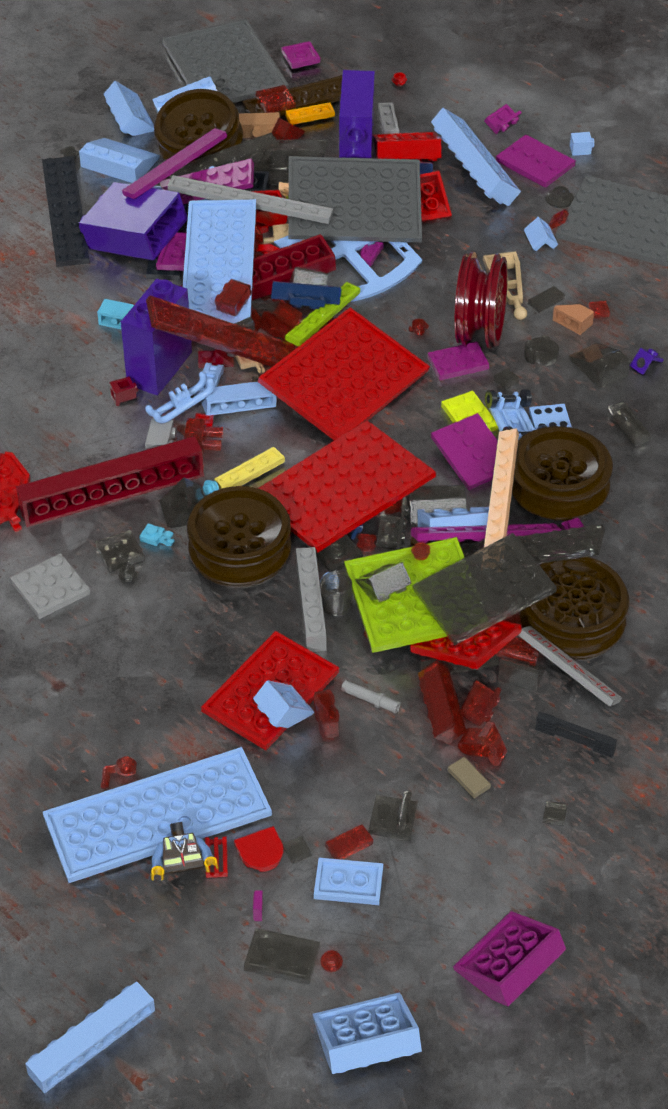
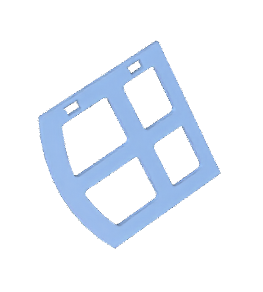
M288 236L274 241V245L281 249L300 242L302 239H288ZM330 240L335 246L331 248L335 254V259L346 258L368 283L358 286L360 294L351 302L372 297L396 286L412 274L422 263L419 255L406 242H389L405 260L385 276L379 277L356 252L366 244L369 246L378 241ZM404 247L407 252H403L400 248ZM320 276L307 280L308 284L328 286Z

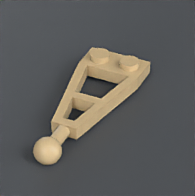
M516 251L500 253L501 258L506 257L508 269L515 268L516 280L508 281L507 302L509 305L514 304V317L518 320H523L527 316V310L521 306V303H523L520 261ZM495 254L483 256L487 273L491 268ZM516 288L517 295L512 296L508 289Z

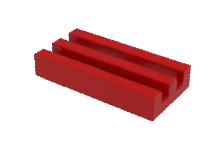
M227 836L222 837V839L214 837L212 840L209 837H205V843L209 847L214 845V857L218 863V869L214 865L215 872H206V878L228 877ZM218 845H223V872H219Z

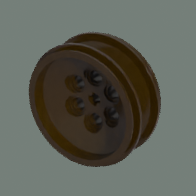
M192 89L175 95L160 108L154 123V133L159 143V151L165 161L214 128L226 132L227 137L179 170L191 169L193 172L209 169L210 166L226 165L237 155L243 141V129L239 121L237 107L226 95L211 89Z
M232 486L206 495L196 504L187 522L188 551L193 565L207 579L229 587H249L271 579L283 568L291 552V521L288 512L276 497L254 487Z
M581 555L554 557L537 566L529 574L523 585L522 604L520 607L521 625L523 628L531 626L573 660L592 659L609 651L621 639L626 627L629 594L618 573L597 559Z

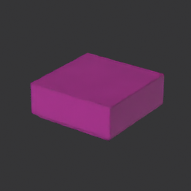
M255 890L253 896V920L262 921L263 890Z

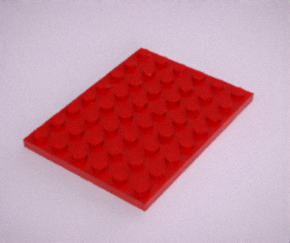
M350 307L258 378V383L331 439L336 440L363 422L371 419L426 374L430 366Z
M367 420L263 484L258 489L270 493L281 502L290 517L291 531L308 546L315 547V551L318 553L435 478L436 471Z

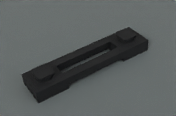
M539 711L536 717L535 730L551 736H561L591 747L594 752L610 758L613 757L617 739Z

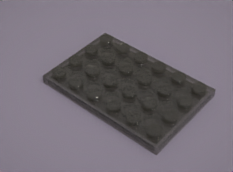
M514 533L413 584L414 592L454 646L555 593L557 590L555 584Z

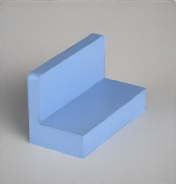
M539 217L524 229L535 251L545 243L553 249L558 245L549 224Z

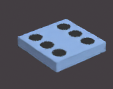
M565 404L529 407V414L535 429L542 425L547 427H572Z

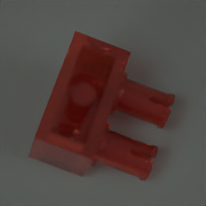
M187 418L184 439L195 436L202 449V455L205 450L221 451L222 440H208L207 437L223 439V427H208L205 424V419Z

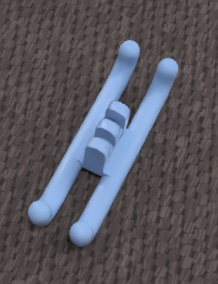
M201 371L199 373V382L188 389L183 383L180 385L182 391L179 387H176L174 389L176 395L173 391L168 393L171 399L169 402L156 410L151 405H147L145 410L156 422H169L207 398L214 389V380L212 378L207 379L206 373ZM206 382H207V387H206V389H205L204 391H202L201 393H199L198 395H196V396L193 397V398L190 397V396H192L193 394H195V393H197L198 391H200V390L205 386V384H206ZM173 407L176 408V409L172 410L171 412H169L168 414H166V415H164V416H160V415H162L163 413H165V412H167L168 410H170L171 408H173Z

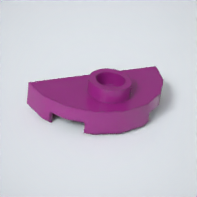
M375 242V244L369 246L366 244L361 249L360 257L369 267L372 266L383 249V243Z

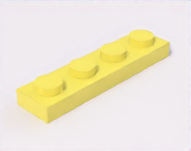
M272 447L218 476L214 481L218 483L219 489L242 486L284 463L285 457L275 447Z

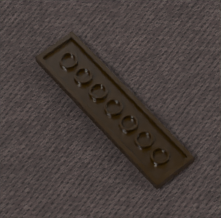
M342 75L244 100L242 104L247 113L279 112L280 117L286 115L287 110L341 101Z

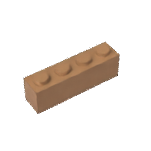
M279 112L239 114L243 138L280 137Z

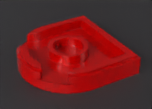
M274 826L234 840V845L245 866L260 872L276 868L284 854L283 844Z

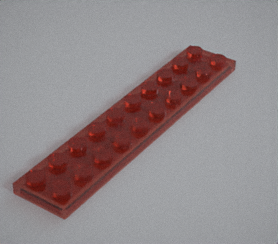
M151 295L146 299L152 328L271 367L296 349L292 343Z

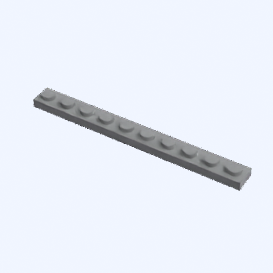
M172 175L168 184V191L209 200L256 199L257 210L329 224L333 214V208Z

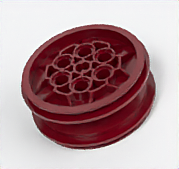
M471 252L469 255L464 254L456 288L454 326L456 342H462L464 347H467L476 331L481 328L484 329L488 349H491L493 345L497 347L500 343L507 302L508 267L506 257L501 258L500 254L496 253L488 273L482 270L476 252Z

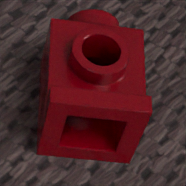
M129 376L109 382L110 395L116 406H120L121 402L136 398L138 388Z

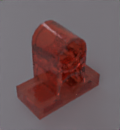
M488 721L483 729L467 728L457 745L458 749L466 755L488 757L493 766H499L507 753L495 723Z

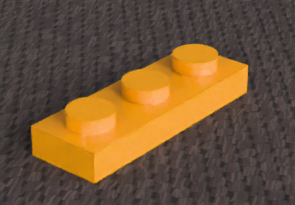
M331 103L286 111V118L290 125L335 117V111Z

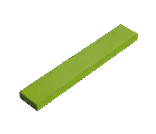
M348 282L341 286L340 305L325 304L324 307L315 309L285 335V340L297 346L303 344L359 295L360 288Z

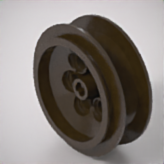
M550 426L531 431L518 440L512 496L524 509L540 517L554 520H571L587 516L601 507L608 497L613 470L611 455L600 440L576 428Z

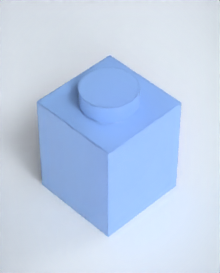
M590 132L571 133L569 146L572 156L591 154L592 148H594V138H591Z

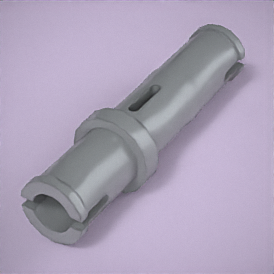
M345 680L342 685V692L372 703L378 709L383 708L396 714L401 707L400 701L386 697L385 693L374 692L349 680Z

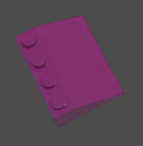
M511 911L467 952L453 968L490 999L508 1007L566 950L559 929Z

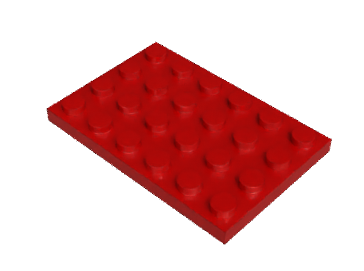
M275 631L201 706V712L262 749L267 750L287 728L273 726L269 722V717L258 709V704L253 700L265 682L269 680L292 685L309 705L339 673V667Z

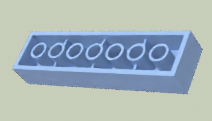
M442 108L431 121L435 126L434 130L442 135L441 139L449 144L448 148L456 153L455 157L463 162L462 166L470 171L469 175L478 181L477 185L485 190L484 194L490 199L493 197L499 204L504 203L509 206L521 192L520 189L467 123L459 116Z

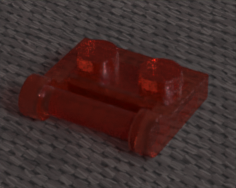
M514 638L498 651L496 656L501 658L506 656L529 662V665L536 666L540 652L525 640Z

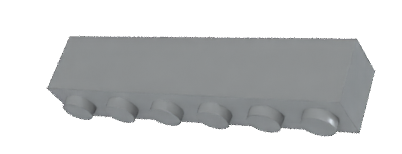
M315 547L296 548V567L306 648L312 652L326 651V629Z

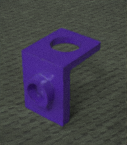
M640 348L630 366L644 375L652 360L662 363L664 359L658 356L659 353L652 348H649V350ZM640 358L645 360V365L642 368L637 366V361Z

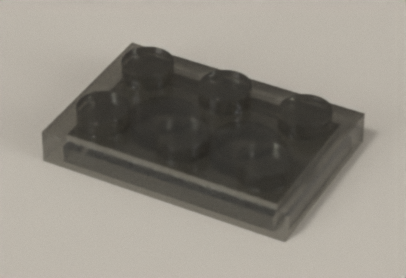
M255 928L244 963V971L309 985L319 953L320 942Z

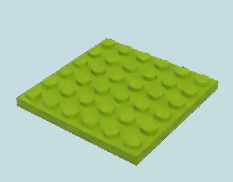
M457 537L344 561L372 653L489 627L488 618Z

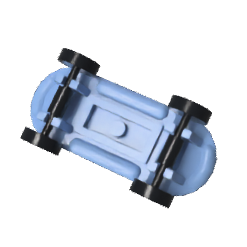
M522 389L520 395L518 392H514L513 395H502L501 392L496 394L495 390L486 391V407L490 409L500 431L517 428L519 440L527 433L536 430L523 408L529 407L532 402V395L529 389ZM542 425V426H539L537 429H539V428H544V427H547V426H546V425Z

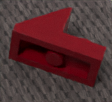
M215 341V351H198V367L204 368L206 362L212 363L215 366L220 364L224 365V367H234L233 352Z

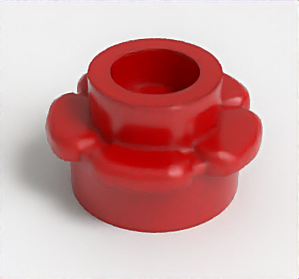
M397 72L393 75L392 81L396 86H403L407 78L404 73Z

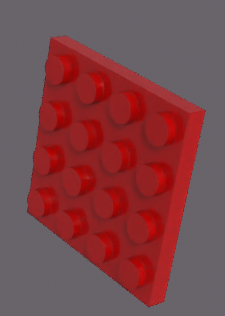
M487 617L489 621L488 628L411 644L410 648L412 653L451 662L455 665H462L471 669H478L522 632L520 624Z

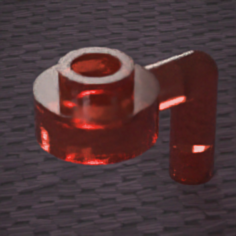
M124 756L119 758L116 764L103 767L101 789L106 790L109 788L111 773H118L122 776L134 775L137 762L131 757Z

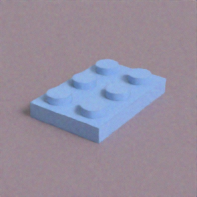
M319 858L314 899L379 905L383 863Z

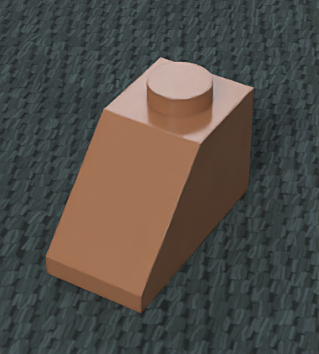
M581 304L556 305L554 307L553 321L579 335L593 325L594 311Z

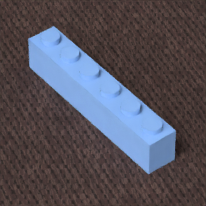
M138 982L131 986H126L118 996L107 1000L100 1009L88 1014L77 1026L70 1027L66 1034L58 1040L51 1041L47 1048L39 1054L32 1055L28 1062L25 1063L28 1075L45 1094L155 1012L154 999Z

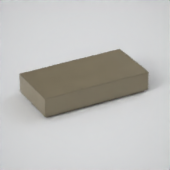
M465 757L448 766V772L473 798L490 789L491 784Z

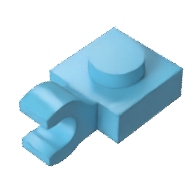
M147 524L139 536L141 542L158 546L159 543L172 546L175 542L174 539H171L174 535L173 532L165 531V528L152 524Z

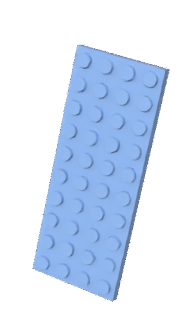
M256 199L189 201L183 287L188 289L190 329L250 328Z
M242 747L42 812L68 883L152 856L157 845L163 842V838L171 836L170 824L183 822L184 834L194 833L195 836L203 839L272 816V810Z

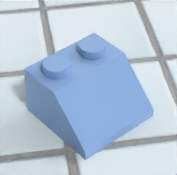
M267 680L253 698L258 704V709L269 717V722L275 727L289 728L314 713L313 709L295 688L288 684Z

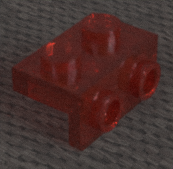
M476 680L459 714L478 727L484 722H489L494 714L492 711L493 707H496L501 699L499 694L502 689L497 687L492 691Z

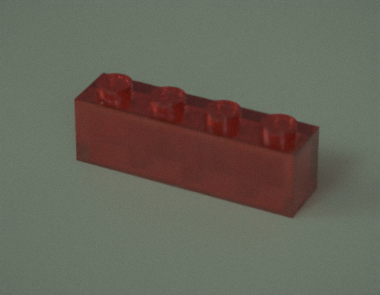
M435 661L418 673L419 685L423 691L424 703L427 705L428 718L433 727L432 733L434 737L449 744L467 731L449 668Z

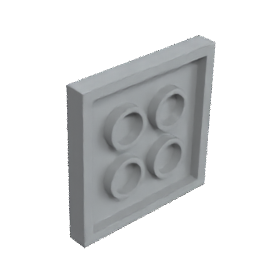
M61 553L10 577L12 585L39 619L90 594L89 587Z

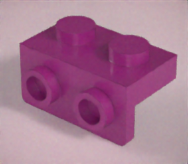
M505 104L486 117L484 122L497 135L501 131L505 132L511 124L515 125L520 120L519 116L522 112L519 110L515 113Z

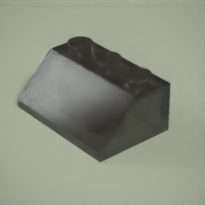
M464 485L423 486L410 493L407 500L410 528L418 527V509H424L426 513H432L434 509H442L452 512L453 508L467 509Z

